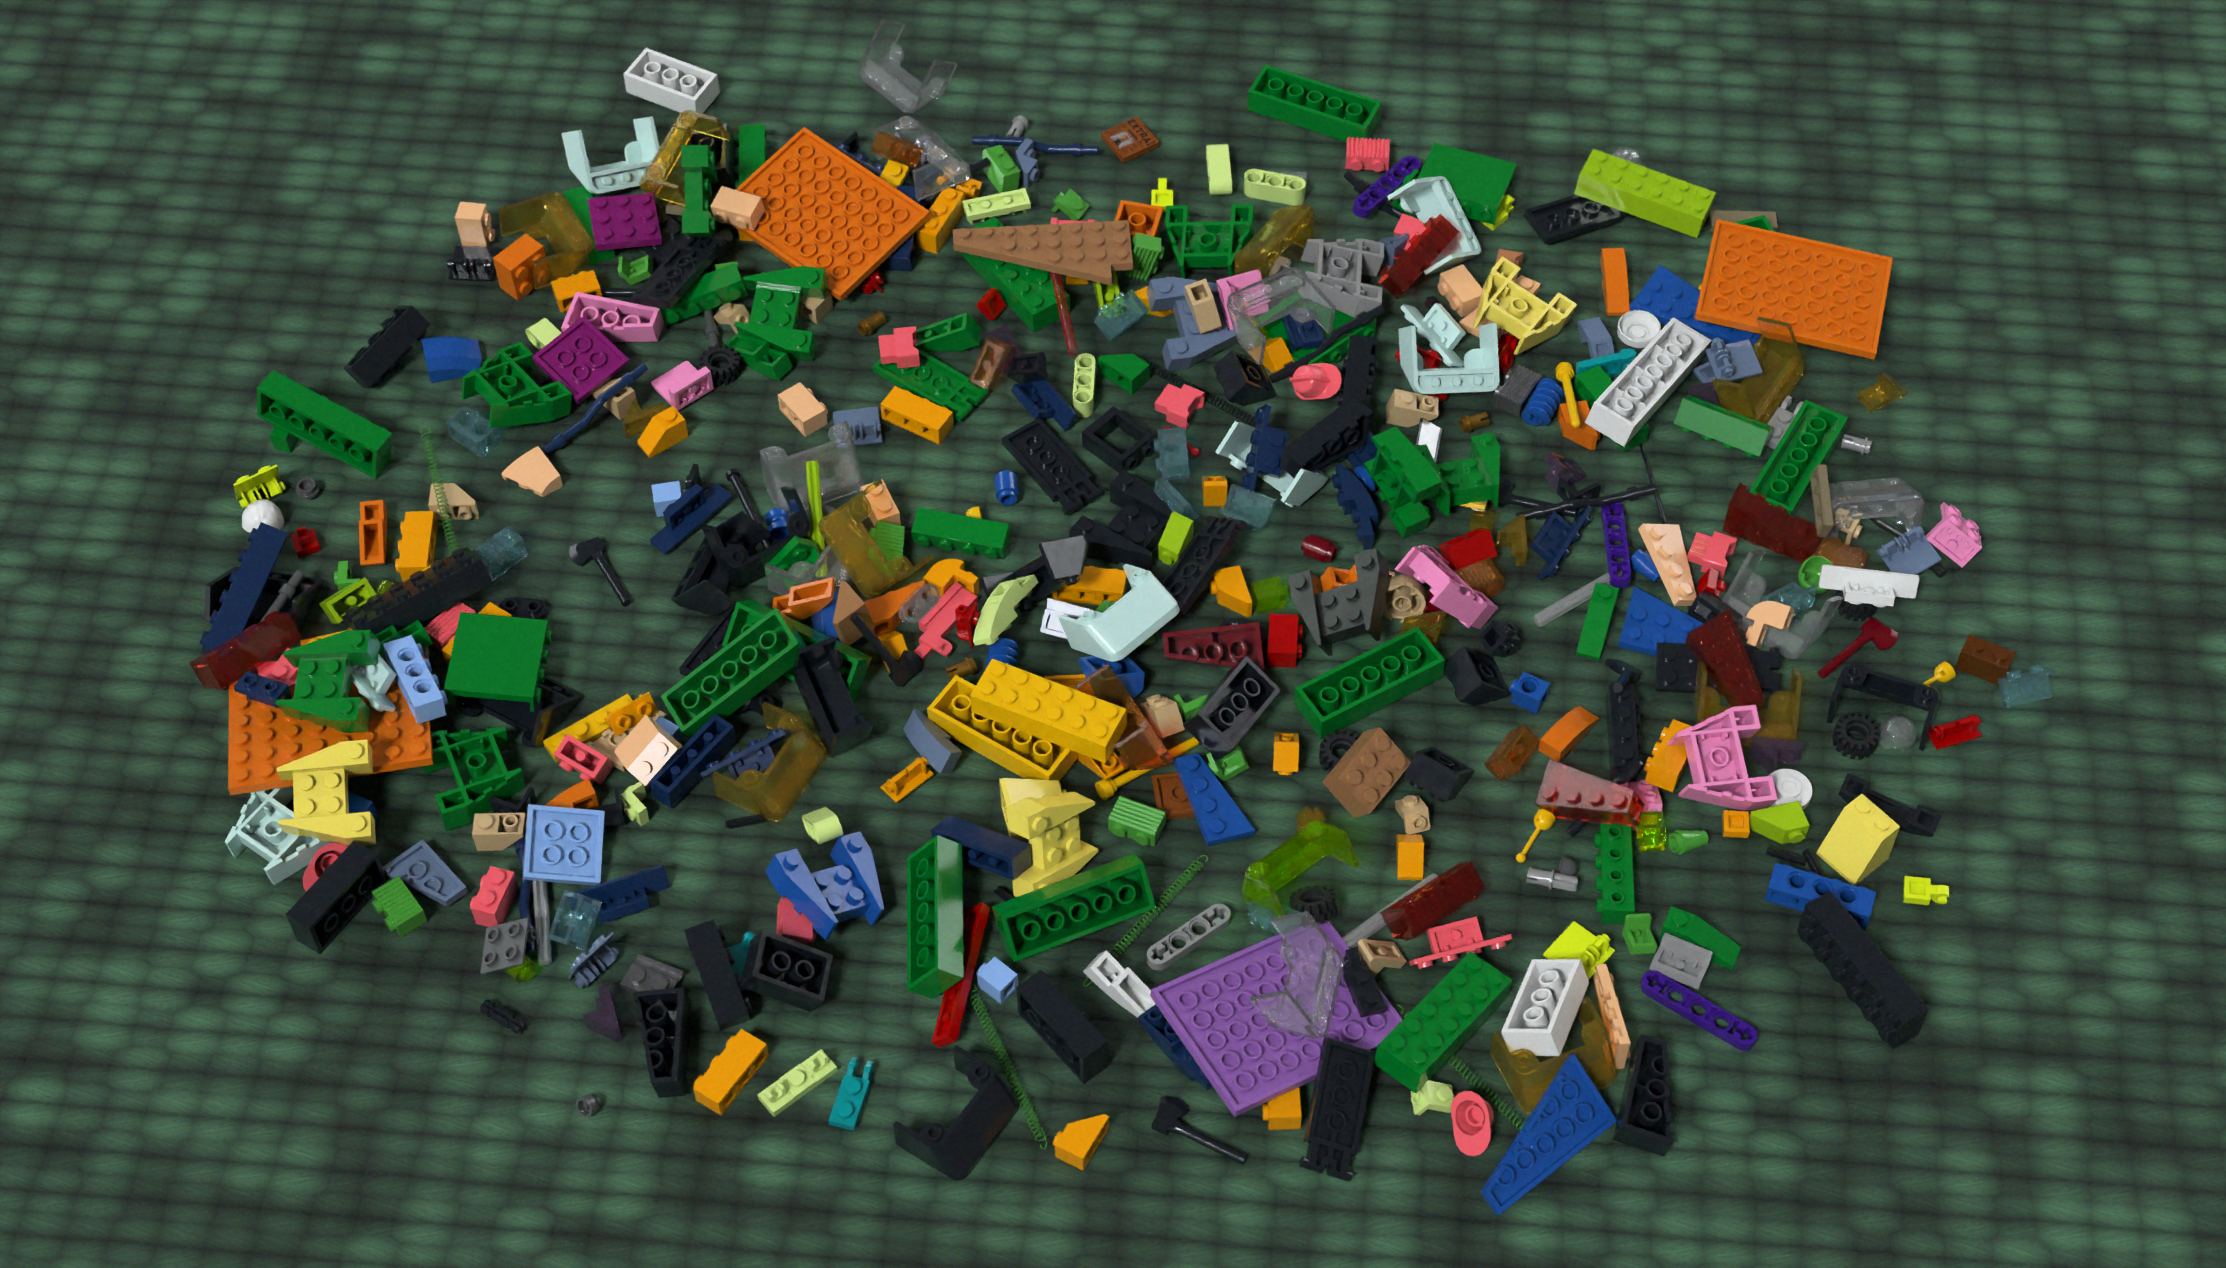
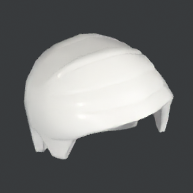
M261 499L249 504L242 514V527L245 531L251 533L252 529H258L260 522L281 530L284 519L281 510L272 501Z

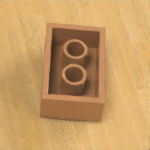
M1381 727L1364 731L1322 783L1352 817L1356 818L1368 815L1374 810L1411 762Z

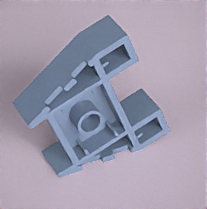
M1178 277L1150 280L1146 294L1151 312L1173 309L1180 338L1168 339L1164 344L1162 355L1167 372L1188 369L1203 359L1206 360L1212 357L1213 354L1239 343L1244 332L1243 328L1228 331L1217 283L1207 282L1215 300L1222 328L1200 335L1184 296L1185 286L1197 282V280Z

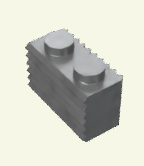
M1520 364L1513 371L1509 370L1505 376L1503 386L1498 385L1494 392V398H1496L1495 407L1520 417L1539 384L1542 375L1524 366L1521 367Z

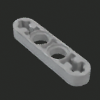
M1214 904L1152 945L1147 951L1148 966L1156 971L1166 969L1224 930L1230 924L1231 914L1229 908L1224 904ZM1215 914H1217L1218 916L1224 915V918L1222 920L1219 917L1214 919ZM1203 926L1206 932L1197 935L1192 932V928ZM1176 939H1181L1185 941L1186 945L1183 948H1175L1171 943ZM1154 955H1163V960H1160L1158 958L1154 960Z

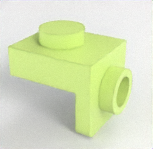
M639 781L635 785L626 788L621 794L627 817L631 821L636 820L642 827L649 822L647 808L641 802L647 797L645 787Z
M1428 1080L1416 1094L1411 1091V1102L1415 1115H1421L1427 1109L1451 1113V1104L1454 1099L1452 1085Z

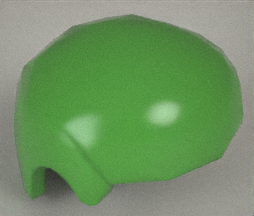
M1811 556L1806 559L1798 571L1800 586L1812 594H1823L1828 589L1820 588L1818 583L1822 565H1833L1830 560L1822 556Z

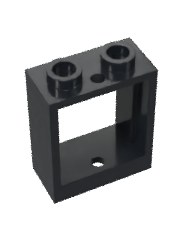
M1113 406L1082 431V446L1120 473L1122 470H1132L1140 460L1152 453L1154 450V435ZM1117 428H1120L1138 441L1122 455L1102 441Z

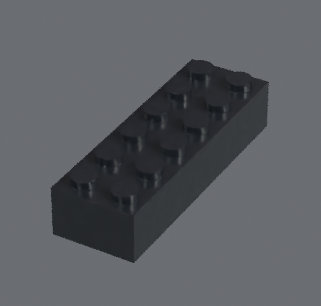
M468 547L459 548L453 551L452 555L448 558L433 562L430 568L413 573L409 577L410 579L403 583L393 584L385 593L370 597L367 603L359 607L350 608L341 618L348 631L371 630L376 635L393 625L398 632L417 620L423 623L489 586L493 581L480 557Z
M1830 891L1807 903L1797 929L1800 939L1807 943L1814 951L1816 959L1827 967L1833 980L1840 983L1846 991L1848 998L1858 1005L1862 1010L1864 1018L1871 1022L1878 1030L1881 1039L1884 1042H1888L1894 1049L1918 1036L1929 1009Z

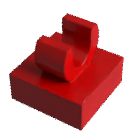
M989 289L976 304V307L980 313L985 314L988 320H994L1006 307V304L997 289Z
M306 527L296 529V534L291 535L298 558L321 551L314 528L306 530Z
M1712 568L1707 570L1699 579L1696 596L1703 590H1707L1719 598L1720 591L1725 592L1726 583L1722 580H1717L1719 571Z

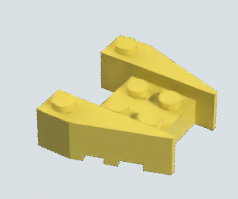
M1502 256L1491 269L1483 286L1473 328L1476 329L1485 317L1497 323L1498 326L1520 339L1514 351V354L1517 355L1557 335L1569 321L1577 304L1559 292L1549 304L1545 303L1514 283L1521 268Z
M367 739L343 741L277 768V773L282 781L293 780L294 819L278 820V824L284 833L313 837L325 842H338L349 846L354 840L363 846L376 845L375 820L371 812L349 813L348 775L373 773L372 748Z
M1076 792L1061 793L1060 796L1043 795L1042 798L1036 799L1027 797L1007 807L1008 830L1028 839L1031 847L1032 866L1015 880H1012L1015 897L1074 876L1098 853V848L1080 840L1079 813L1094 806L1095 801Z

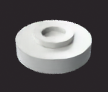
M1633 310L1622 315L1617 327V334L1620 340L1634 348H1645L1661 331L1659 320L1653 314L1642 310Z
M1779 769L1769 775L1773 778L1778 799L1770 807L1799 801L1802 810L1808 806L1812 796V785L1805 775L1792 769Z

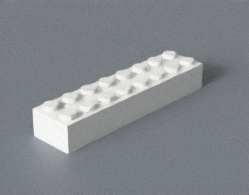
M1673 317L1594 402L1585 423L1625 447L1701 362L1706 353L1705 349H1708L1712 340Z

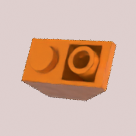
M1587 400L1576 402L1580 418V426L1578 428H1574L1571 425L1567 403L1560 404L1557 419L1562 435L1589 450H1595L1597 440H1600V432L1585 423L1591 410Z

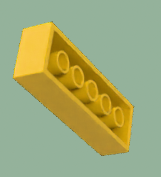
M991 659L970 695L972 713L1106 763L1127 726V709L995 659Z
M957 675L953 677L927 708L928 718L951 736V738L1024 779L1060 781L1078 759V753L972 713L970 695L975 685Z

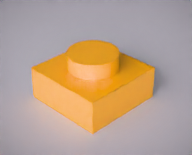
M1723 810V837L1748 838L1750 834L1749 811Z

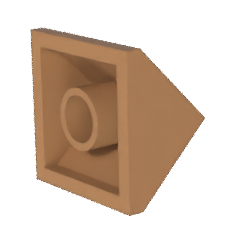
M841 581L833 626L841 643L850 646L863 636L850 620L854 613H858L871 630L875 625L862 599L846 581Z

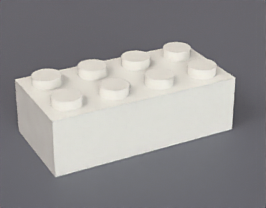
M648 48L644 49L623 74L627 93L699 119L720 93L717 74Z
M1532 959L1501 1031L1510 1055L1560 1056L1589 984L1581 959Z

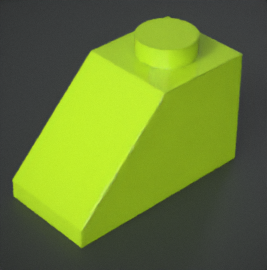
M1175 511L1171 513L1158 544V559L1163 563L1173 566L1190 543L1194 534L1193 520Z
M366 577L339 590L319 604L332 624H338L343 621L341 616L345 615L347 610L367 603L370 597L377 594Z
M1799 801L1751 811L1749 817L1750 830L1780 844L1802 841L1806 838L1810 826Z

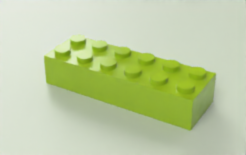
M1593 149L1579 174L1574 194L1698 238L1710 213L1716 192Z

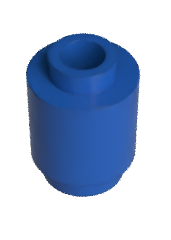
M1003 470L996 474L994 484L997 500L1004 506L1015 504L1019 497L1017 475L1008 470Z

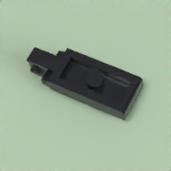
M1356 948L1345 950L1343 978L1360 1017L1385 1013L1387 1010L1386 1003L1365 960L1361 961Z

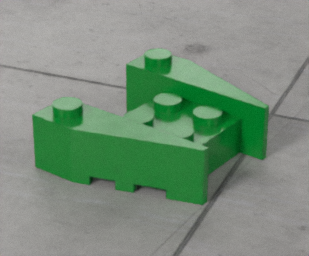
M708 145L681 146V166L685 172V211H682V234L685 237H712L719 229L715 217H712L711 204L708 201V196L712 195L711 183H718L714 166V152H711Z
M1232 204L1231 220L1222 222H1191L1188 205L1166 206L1165 226L1167 238L1180 277L1186 279L1187 268L1228 267L1229 277L1237 275L1242 260L1246 256L1247 250L1255 236L1254 205Z
M800 266L744 276L743 280L747 289L755 290L749 323H734L738 333L766 341L771 349L787 353L790 359L813 362L817 343L814 333L812 331L797 330L803 296L825 299L829 280L825 269Z
M522 342L501 348L496 352L494 358L486 359L483 362V366L477 370L473 369L463 377L462 399L480 394L490 404V428L550 422L570 414L572 393L560 381L539 387L529 377L532 375L533 353Z
M1395 426L1371 437L1377 447V453L1375 458L1365 462L1364 466L1371 480L1374 479L1381 490L1378 495L1381 501H1387L1391 510L1387 514L1402 539L1427 528L1430 512L1425 505H1422L1421 501L1439 493L1442 477Z
M1494 433L1471 436L1470 458L1441 464L1435 463L1427 444L1414 445L1442 477L1439 493L1429 498L1436 502V507L1446 516L1450 515L1451 506L1491 500L1494 507H1498L1500 445Z
M349 630L284 651L283 656L294 668H298L293 699L276 700L275 704L289 717L311 721L323 727H331L342 733L367 732L371 709L361 697H349L354 666L378 664L380 641L371 630Z
M505 727L486 728V731L470 732V729L460 730V733H447V730L431 733L433 765L421 766L423 772L427 774L450 767L457 785L455 789L435 795L438 812L445 831L470 824L474 821L475 814L490 811L492 808L489 800L492 796L505 801L525 788L522 769L518 768L508 772L500 754V750L509 747Z

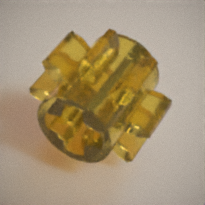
M1308 806L1304 807L1295 817L1297 821L1295 824L1296 830L1303 837H1306L1308 834L1312 837L1318 836L1326 826L1324 823L1326 820L1325 814L1317 806L1313 810Z

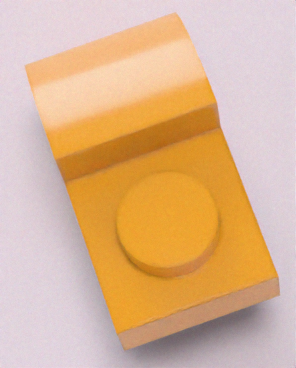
M959 559L939 561L923 577L926 583V593L938 599L955 582L961 584L962 588L976 596L980 592L979 578L972 572H966L964 561Z

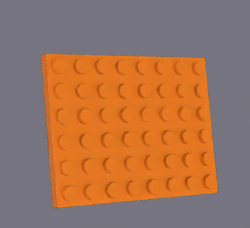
M803 127L735 189L759 196L762 199L765 211L754 231L746 228L741 229L736 225L732 226L792 268L807 266L825 269L829 278L827 291L842 301L931 217L929 210Z
M1717 219L1694 319L1874 360L1877 353L1893 258Z
M395 678L385 693L396 707L394 712L385 710L379 712L370 706V701L361 695L356 685L351 682L349 697H361L371 709L368 731L342 733L331 727H323L311 721L286 716L281 709L248 699L247 695L235 692L234 685L238 681L229 682L228 790L230 795L293 786V780L282 781L277 773L278 767L343 741L367 739L372 748L373 773L348 775V778L433 765L431 720L417 724Z

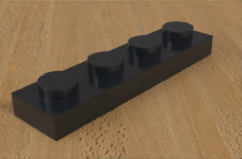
M737 602L723 613L679 667L681 675L686 677L724 648L722 644Z

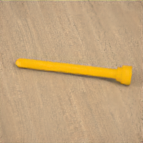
M1562 362L1555 368L1556 378L1563 384L1571 425L1574 428H1578L1580 426V418L1571 382L1574 377V370L1570 363Z
M1192 737L1114 779L1110 778L1106 781L1102 779L1095 783L1096 791L1102 800H1107L1114 796V792L1120 786L1198 746L1200 742L1195 737Z

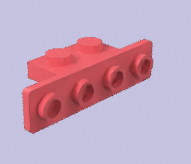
M1477 916L1430 928L1426 932L1433 955L1410 960L1409 964L1410 966L1417 964L1418 969L1433 966L1432 960L1442 958L1444 963L1458 959V953L1466 952L1468 954L1470 951L1474 954L1482 953L1481 947L1488 945L1491 946L1492 950L1507 946L1505 941L1511 940L1512 935L1509 934L1483 941Z

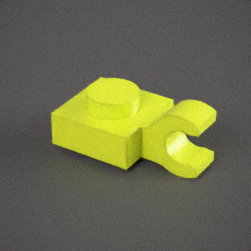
M1158 178V190H1152L1151 205L1164 207L1163 212H1166V206L1173 205V190H1167V178Z
M1510 195L1504 197L1497 212L1495 225L1485 222L1481 223L1494 231L1508 220V213L1514 209L1511 203L1515 199Z
M1904 876L1903 903L1929 905L1931 899L1938 904H1947L1949 886L1931 885V878Z

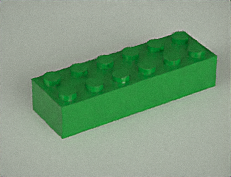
M1264 65L1248 91L1247 110L1347 142L1348 137L1370 139L1381 120V101L1268 65Z
M993 217L973 228L1004 226L996 217ZM960 252L992 289L998 290L1004 302L1033 333L1061 319L1052 278L1047 271ZM1065 291V296L1067 300L1066 302L1070 313V296Z
M274 370L257 387V416L374 479L391 462L392 433L386 428L379 427L367 418L349 411L345 406H340L330 401L326 396L319 395L307 386L300 385L288 376Z
M1805 400L1748 492L1744 510L1787 529L1811 490V474L1818 464L1826 465L1844 434L1848 417Z
M752 599L738 601L722 646L728 645L773 609ZM789 617L806 646L831 638ZM836 641L835 652L839 651L843 659L840 674L852 701L856 702L872 657ZM792 667L783 676L795 681Z
M774 608L660 697L681 732L692 738L714 714L722 719L727 718L794 666L798 649L806 647V644L789 617L779 609Z
M1417 626L1296 687L1294 705L1318 737L1322 739L1326 735H1330V732H1336L1442 678L1445 659Z
M939 835L907 857V990L934 999L963 979L965 971L963 967L964 901L962 891V844Z
M1134 853L992 906L1005 953L1013 962L1156 908L1144 863Z
M1470 951L1378 1044L1374 1064L1416 1094L1507 999L1513 980Z

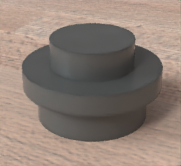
M308 477L299 480L296 486L298 497L305 500L314 498L320 491L319 484L314 479Z

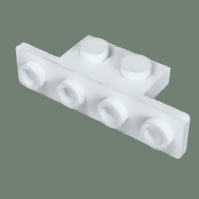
M1824 564L1821 567L1818 584L1820 588L1842 590L1844 601H1848L1851 604L1867 603L1873 604L1876 607H1886L1894 605L1895 597L1914 599L1917 593L1919 576Z

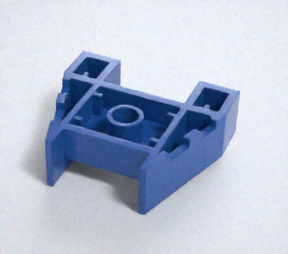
M861 831L838 838L830 852V856L836 865L835 867L810 873L796 848L775 854L765 871L777 893L782 898L787 897L795 905L793 909L799 915L803 913L813 923L812 927L825 940L830 937L837 923L865 915L870 926H874L884 910L872 850Z

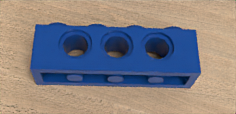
M1775 863L1764 901L1803 912L1807 903L1822 896L1818 893L1824 895L1831 891L1857 924L1865 930L1871 915L1876 892L1863 886L1844 883L1839 879H1830L1814 872L1802 871L1787 864Z

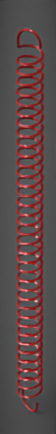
M1050 272L1064 337L1070 355L1071 352L1069 351H1074L1071 350L1072 348L1076 350L1077 344L1060 274ZM1056 283H1060L1058 285H1061V287H1056ZM1060 299L1065 300L1064 303H1060L1058 301H1060ZM1070 343L1075 344L1074 347H1070L1068 345H1070Z

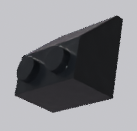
M1231 350L1213 367L1217 374L1216 379L1225 391L1224 396L1231 403L1246 406L1269 400L1276 396L1262 364L1256 360Z
M1462 646L1445 661L1446 677L1453 684L1455 696L1460 702L1478 706L1507 698L1511 695L1491 656Z
M1429 747L1416 751L1404 778L1410 780L1411 786L1420 790L1424 788L1431 792V797L1444 802L1452 800L1457 796L1475 770L1440 750Z

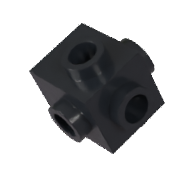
M1494 620L1477 637L1490 655L1505 658L1513 654L1516 646L1521 642L1513 625L1508 622L1502 623Z

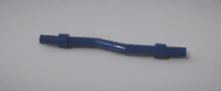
M989 134L988 136H973L972 144L988 145L989 147L997 145L1020 146L1025 138L999 137L998 134ZM1033 140L1034 149L1045 153L1072 154L1073 156L1099 154V146H1083L1082 143L1048 145Z
M643 362L630 373L626 372L623 374L618 382L597 397L582 419L562 434L558 433L552 437V441L541 448L545 456L557 448L561 449L567 444L566 441L587 427L606 401L625 387L629 388L635 384V380L649 370Z
M525 827L524 836L515 842L516 854L519 855L522 878L526 835ZM521 880L519 898L520 918L529 917V927L535 929L532 926L529 909L532 880ZM535 940L533 943H526V955L534 957L537 954Z

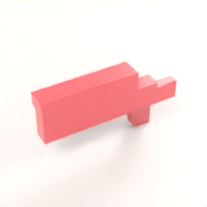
M957 582L918 621L919 630L923 631L924 634L919 638V646L914 653L918 655L921 661H924L933 650L946 658L952 652V644L944 638L957 624L955 609L959 605L973 607L975 601L978 603V597L962 588V585Z

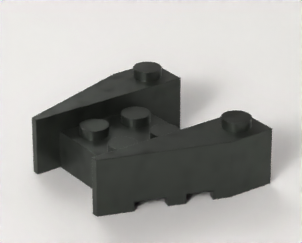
M1376 548L1354 555L1358 581L1322 592L1321 580L1310 569L1288 576L1291 598L1317 645L1328 656L1332 655L1330 643L1368 632L1376 641H1380L1383 626L1381 619L1383 609L1386 608L1387 600L1385 595L1386 589L1389 588L1390 577L1387 559Z

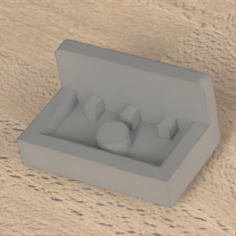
M1664 933L1649 970L1658 971L1673 980L1698 990L1708 970L1713 952Z

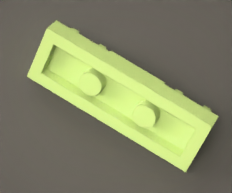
M1025 188L962 201L967 221L970 224H973V220L981 219V222H984L987 217L991 218L1010 213L1013 216L1016 211L1022 210L1023 213H1026L1027 209H1031V203Z
M820 1049L760 1092L758 1099L775 1117L838 1071L837 1066Z

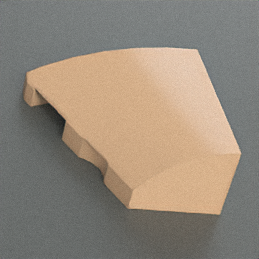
M539 446L520 456L501 473L504 480L511 479L518 482L519 487L530 489L541 497L563 487L560 474Z

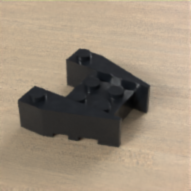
M1122 470L1110 484V502L1122 508L1106 527L1082 515L1069 530V538L1081 535L1086 536L1089 544L1088 558L1097 560L1099 557L1108 559L1109 563L1118 565L1121 562L1151 571L1152 550L1160 542L1173 511L1142 479Z

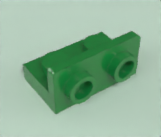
M794 536L765 568L768 574L785 578L788 586L793 587L797 586L822 561L823 557L814 541Z

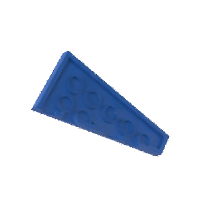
M1659 265L1629 306L1630 311L1642 310L1653 314L1660 323L1665 325L1674 317L1710 340L1720 338L1725 344L1749 339L1753 349H1755L1762 339V334L1695 320L1700 291L1662 265Z
M1635 586L1618 644L1620 648L1656 656L1657 642L1745 646Z
M1569 1054L1481 1190V1194L1495 1215H1500L1617 1122L1575 1054Z

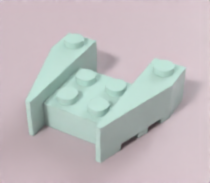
M293 786L250 792L251 797L247 805H243L240 811L241 816L236 826L231 828L225 840V844L235 858L246 847H249L270 863L264 868V871L273 885L309 865L319 848L329 843H335L283 832L278 824V820L294 819V812L286 807L294 798Z

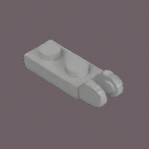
M1787 396L1784 399L1781 407H1778L1767 424L1774 427L1767 445L1772 449L1777 447L1804 402L1801 401L1796 406L1794 413L1787 411L1792 404V397Z

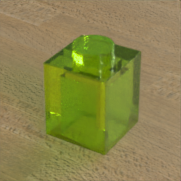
M1279 576L1251 582V598L1258 615L1285 609L1286 598H1289L1286 584L1282 585Z
M1663 811L1638 812L1636 833L1640 852L1665 851L1667 832Z

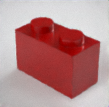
M1478 528L1439 544L1442 556L1450 563L1448 567L1457 575L1469 572L1472 566L1486 565L1491 562V558L1498 556L1489 529Z
M1269 614L1267 666L1296 668V658H1301L1302 644H1297V639H1302L1303 625L1298 624V615Z

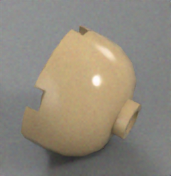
M1408 575L1393 576L1390 578L1389 588L1386 589L1385 599L1387 602L1382 614L1389 620H1392V618L1402 619L1399 623L1415 621L1422 616L1423 609L1426 607L1427 596L1424 586L1416 578Z

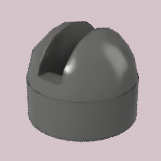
M1562 856L1557 873L1574 876L1578 869L1576 862Z
M591 1094L584 1095L576 1101L578 1113L585 1118L594 1115L600 1107L599 1099Z

